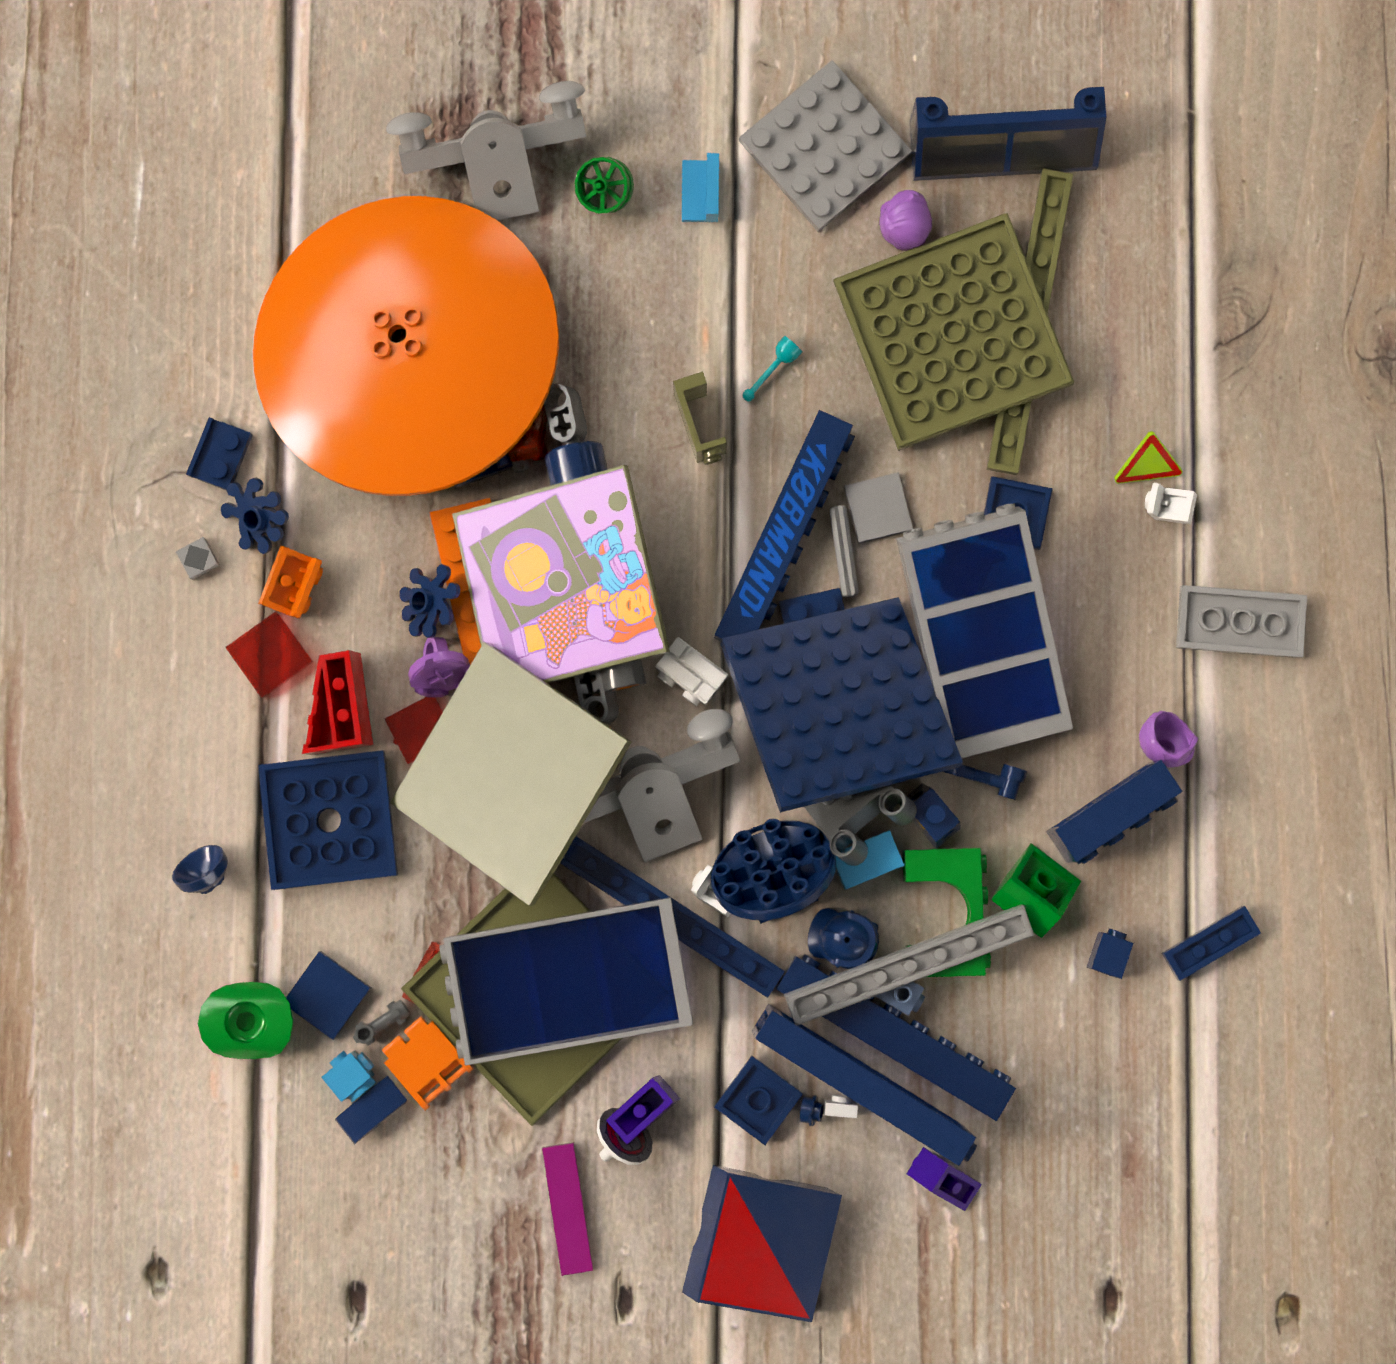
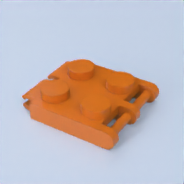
M420 1016L404 1030L410 1041L406 1042L401 1035H398L382 1051L389 1058L384 1064L426 1111L430 1107L429 1103L444 1090L448 1092L452 1088L451 1084L466 1071L470 1073L474 1068L472 1065L465 1066L464 1058H458L456 1046L433 1021L428 1024ZM461 1064L462 1067L446 1080L445 1077ZM438 1083L440 1084V1086L436 1090H434L429 1096H427L426 1098L423 1097L435 1085H437Z

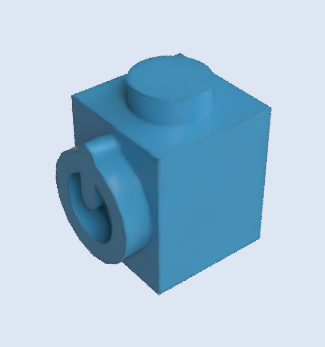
M345 1051L341 1052L330 1062L333 1068L321 1077L341 1102L349 1098L353 1103L376 1083L372 1078L375 1075L371 1070L374 1067L373 1063L363 1052L358 1054L356 1051L348 1055Z

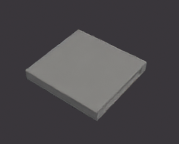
M899 472L844 486L858 543L913 529Z

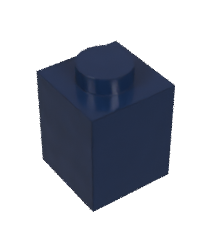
M1109 928L1107 933L1098 932L1086 968L1122 979L1134 943L1125 940L1127 934Z

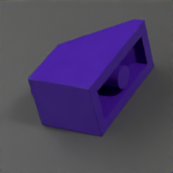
M658 1075L652 1077L606 1121L627 1145L657 1121L680 1098L666 1081Z
M924 1147L914 1158L910 1169L906 1173L930 1192L963 1211H966L982 1185Z

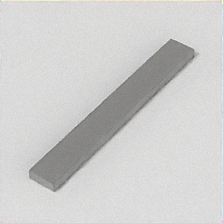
M1020 904L785 993L784 996L794 1024L800 1025L1034 936L1025 907Z

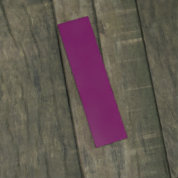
M574 1142L542 1147L561 1276L593 1271Z

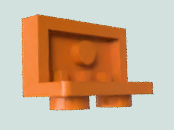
M280 546L258 604L300 619L301 615L306 614L310 607L312 598L309 595L313 585H317L323 573V568L320 567L322 560L312 558L288 547Z

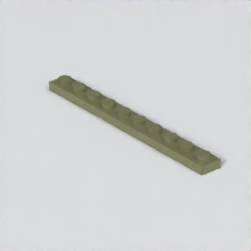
M1043 168L1025 258L1048 314L1073 174ZM1032 401L996 414L986 470L1011 475L1018 474Z

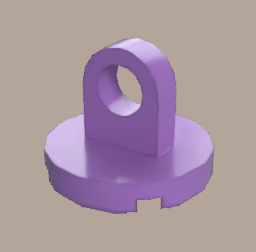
M443 637L427 638L423 649V657L415 661L408 673L411 687H414L416 693L426 697H444L449 695V690L457 689L470 667L468 658L462 653L449 651L447 642Z

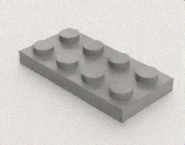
M1182 585L1180 586L1176 648L1303 658L1307 595Z

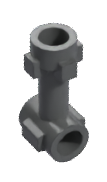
M400 999L397 1002L392 1001L387 1005L389 1011L371 1023H364L362 1021L357 1024L353 1036L355 1042L369 1046L375 1042L377 1033L395 1021L399 1025L406 1022V1018L411 1014L403 1001Z

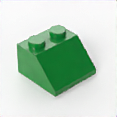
M1031 843L1002 880L991 900L1003 910L1020 904L1024 905L1033 932L1042 938L1063 916L1081 880Z

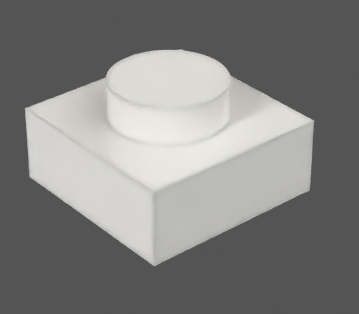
M832 1095V1100H824V1115L857 1118L858 1105L855 1102H851V1098L848 1096Z

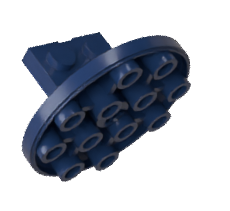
M769 819L762 825L740 831L734 835L733 840L721 851L715 860L711 872L712 889L718 902L726 911L740 918L759 920L760 924L772 919L794 914L811 903L819 901L818 898L828 888L834 877L836 855L830 849V841L819 828L800 821ZM763 830L762 832H760V833H758V834H756V835H752L753 833H755V832H757V831Z

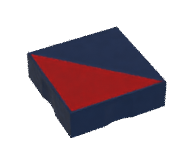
M713 1165L702 1207L701 1228L692 1248L682 1293L698 1303L812 1322L842 1195L822 1186L787 1179L771 1180L752 1172Z

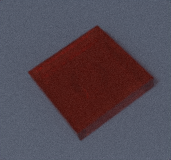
M277 611L225 647L261 698L269 695L314 662Z

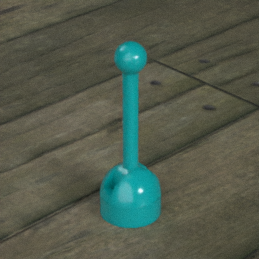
M783 336L778 342L775 349L776 360L750 389H746L743 392L742 397L745 401H752L754 399V393L781 362H793L801 355L803 351L788 337Z

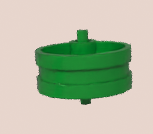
M612 157L592 158L585 162L578 170L574 182L575 194L579 202L587 210L598 214L613 213L624 208L630 201L634 190L633 176L629 168L620 160ZM600 162L611 163L605 177L599 165ZM592 166L598 177L595 180L586 177L587 172ZM616 168L620 170L624 179L617 181L612 179ZM584 182L592 184L593 191L587 195ZM624 184V192L621 197L614 190L616 186ZM598 193H601L600 208L589 201ZM607 193L618 202L611 208H607Z

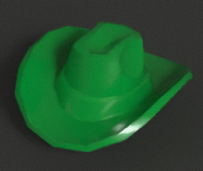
M241 982L225 985L213 991L201 1006L197 1024L202 1041L213 1053L234 1059H262L273 1057L283 1051L291 1039L293 1017L290 1003L279 988L269 983Z

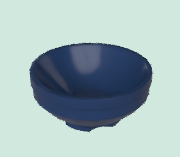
M218 845L198 848L179 862L173 871L172 880L183 892L201 894L212 892L224 880L228 864L227 856Z

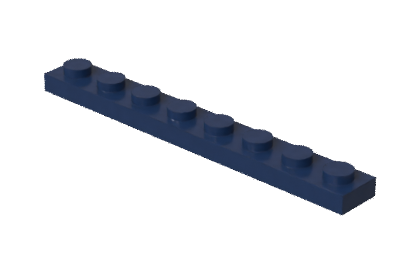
M577 836L560 864L623 905L670 897ZM671 898L678 940L768 998L785 971ZM655 908L636 911L637 914L658 927Z

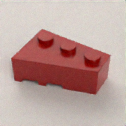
M347 650L319 655L312 693L314 695L311 715H308L307 724L309 727L306 744H303L302 754L317 755L372 746L373 738L361 653Z

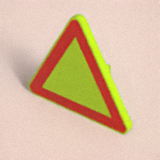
M1150 431L1118 471L1114 479L1117 484L1180 476L1183 471L1155 432Z

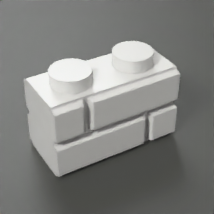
M677 637L669 648L670 652L665 653L655 666L660 672L657 677L671 688L674 684H677L685 690L682 696L693 705L698 706L701 702L706 706L727 679L728 674L681 638Z

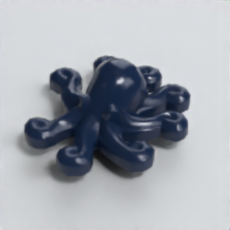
M257 477L248 481L245 492L237 482L228 484L227 493L229 496L235 497L237 506L230 502L225 503L221 506V514L224 518L235 516L239 519L238 525L241 538L238 543L240 548L244 550L252 548L255 539L258 543V551L262 554L268 553L272 549L271 541H279L284 536L282 528L276 526L286 524L289 519V514L286 510L281 509L277 511L274 509V507L280 505L281 495L273 491L267 496L256 497L255 493L263 489V482Z
M439 565L437 567V577L433 580L423 576L421 569L413 568L410 572V581L413 584L421 585L422 588H401L399 595L401 601L410 603V606L407 605L403 608L402 619L407 622L412 621L409 624V632L412 636L419 637L423 632L425 637L433 638L437 634L436 624L438 620L442 625H450L454 616L446 599L458 598L460 586L457 583H449L447 589L443 588L444 583L451 576L449 566Z

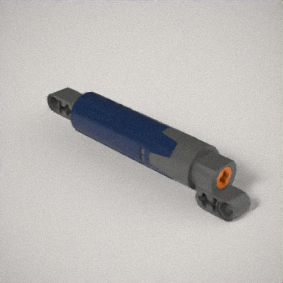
M559 383L552 384L544 406L551 435L555 440L562 442L563 446L553 449L544 457L550 485L607 470L603 445L597 441L582 442L587 435V425L579 393L574 388ZM565 392V403L559 406L558 398L561 393ZM641 659L575 676L580 706L606 724L614 722L619 714L616 691L647 684ZM596 675L597 681L591 683V678H594ZM601 692V696H593V693ZM600 702L605 708L604 715L601 718L596 712L597 705Z

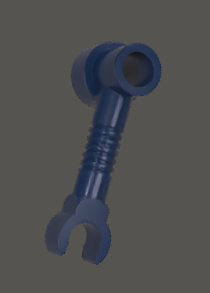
M962 764L959 768L943 772L999 788L997 795L1016 800L1020 784L1025 782L1028 771L1003 764L1001 774L996 775Z

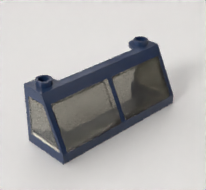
M1088 87L1080 90L1074 98V108L951 116H949L948 107L942 99L938 97H917L909 121L913 181L1039 174L1043 168L1060 172L1097 170L1107 118L1104 87Z

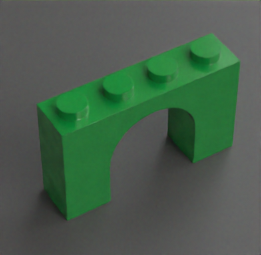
M981 848L902 851L904 863L903 882L941 881L955 887L965 900L967 907L965 925L984 918L983 905H988L987 886H982V873H987L986 854H981ZM990 952L926 977L986 976V968L991 967Z

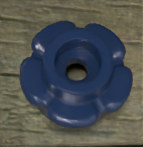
M814 1095L813 1098L804 1097L801 1104L800 1122L809 1123V1126H814L816 1121L821 1122L823 1117L824 1104L818 1102L817 1095Z

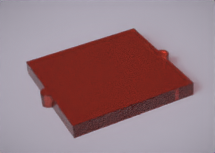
M425 697L384 718L394 737L393 743L399 746L407 764L415 761L443 713L435 697Z

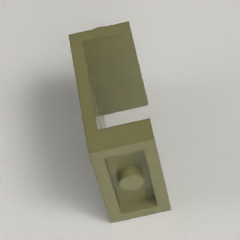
M703 371L673 381L674 396L696 462L704 461V464L708 465L722 460L721 455L726 454L727 448L725 437L700 444L687 405L689 401L707 396V382Z

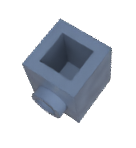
M910 982L876 995L879 999L908 1016L911 1011L916 1013L925 999V996L921 994L924 988L915 982Z

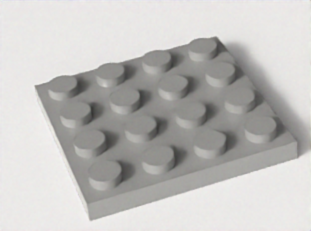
M833 60L739 137V142L817 232L821 231L912 154V150Z

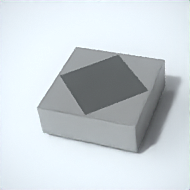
M204 537L176 551L191 580L219 566L215 555Z

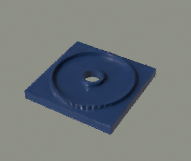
M384 750L258 765L271 890L398 875ZM326 809L336 810L341 818L340 826L333 832H326L319 826V816Z

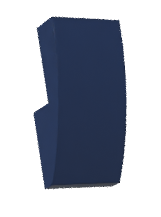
M386 1076L335 1118V1121L355 1145L377 1128L383 1120L403 1106L407 1099L389 1076Z

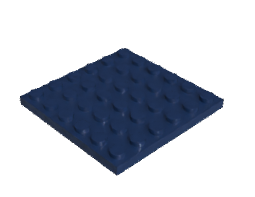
M899 597L722 638L721 647L780 813L961 767L963 763L939 699L936 697L932 681Z

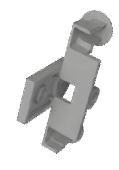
M574 81L556 82L544 88L539 95V100L544 103H551L553 114L545 115V121L517 126L510 122L502 113L487 110L479 113L472 120L470 128L462 138L436 143L435 138L426 140L423 130L432 123L431 118L424 113L410 112L393 118L387 124L386 132L399 135L401 143L399 145V156L404 174L465 162L475 209L484 212L496 220L539 212L526 149L586 137L581 109L577 108L575 99L581 96L585 89L581 84ZM500 180H505L511 185L510 190L504 194L497 193L493 189L495 183Z
M710 709L699 713L688 724L687 734L691 739L702 742L664 758H660L656 752L644 746H635L627 750L620 763V775L610 778L585 822L622 808L644 863L703 840L682 784L740 762L729 732H727L733 723L732 716L727 711L721 709ZM660 820H670L669 825L664 828L655 827Z

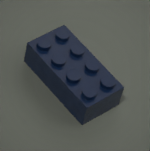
M1162 760L1149 762L1046 832L1067 863L1077 862V864H1085L1099 854L1096 849L1103 845L1105 847L1109 845L1110 847L1125 837L1123 831L1127 828L1130 830L1133 828L1137 829L1150 821L1152 818L1149 814L1154 810L1155 812L1164 811L1178 802L1175 796L1183 791Z

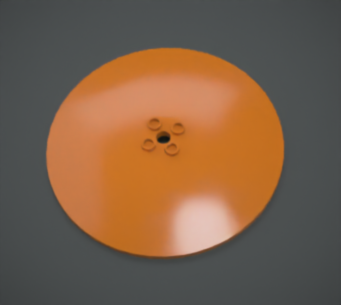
M401 196L382 199L346 211L325 223L309 235L279 269L264 297L254 334L253 362L257 390L263 408L282 441L300 460L317 473L342 486L369 494L384 496L427 494L460 484L485 471L506 455L529 430L544 405L555 376L559 353L558 315L548 281L538 262L525 244L496 219L478 209L444 198ZM397 329L406 330L405 339L399 343L392 342V333Z

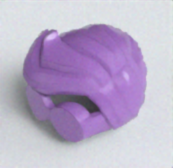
M904 190L898 192L890 201L885 202L880 209L879 225L881 234L888 243L902 251L911 250L925 244L932 229V217L924 196L914 190Z
M1166 711L1153 713L1143 724L1139 733L1140 746L1145 755L1152 761L1162 760L1165 766L1169 768L1179 767L1188 763L1193 758L1194 748L1199 739L1176 714Z

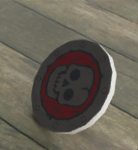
M611 1108L604 1111L597 1121V1133L600 1142L604 1146V1149L600 1152L601 1159L608 1162L614 1157L616 1160L627 1165H639L645 1162L652 1153L653 1141L649 1130L646 1129L626 1145L606 1121L619 1108Z

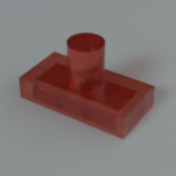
M544 405L529 430L507 453L512 462L530 458L533 461H539L547 455L548 449L544 444V437L548 420Z

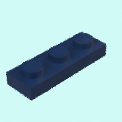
M1241 906L1162 952V955L1176 979L1181 981L1258 936L1261 932L1246 906Z

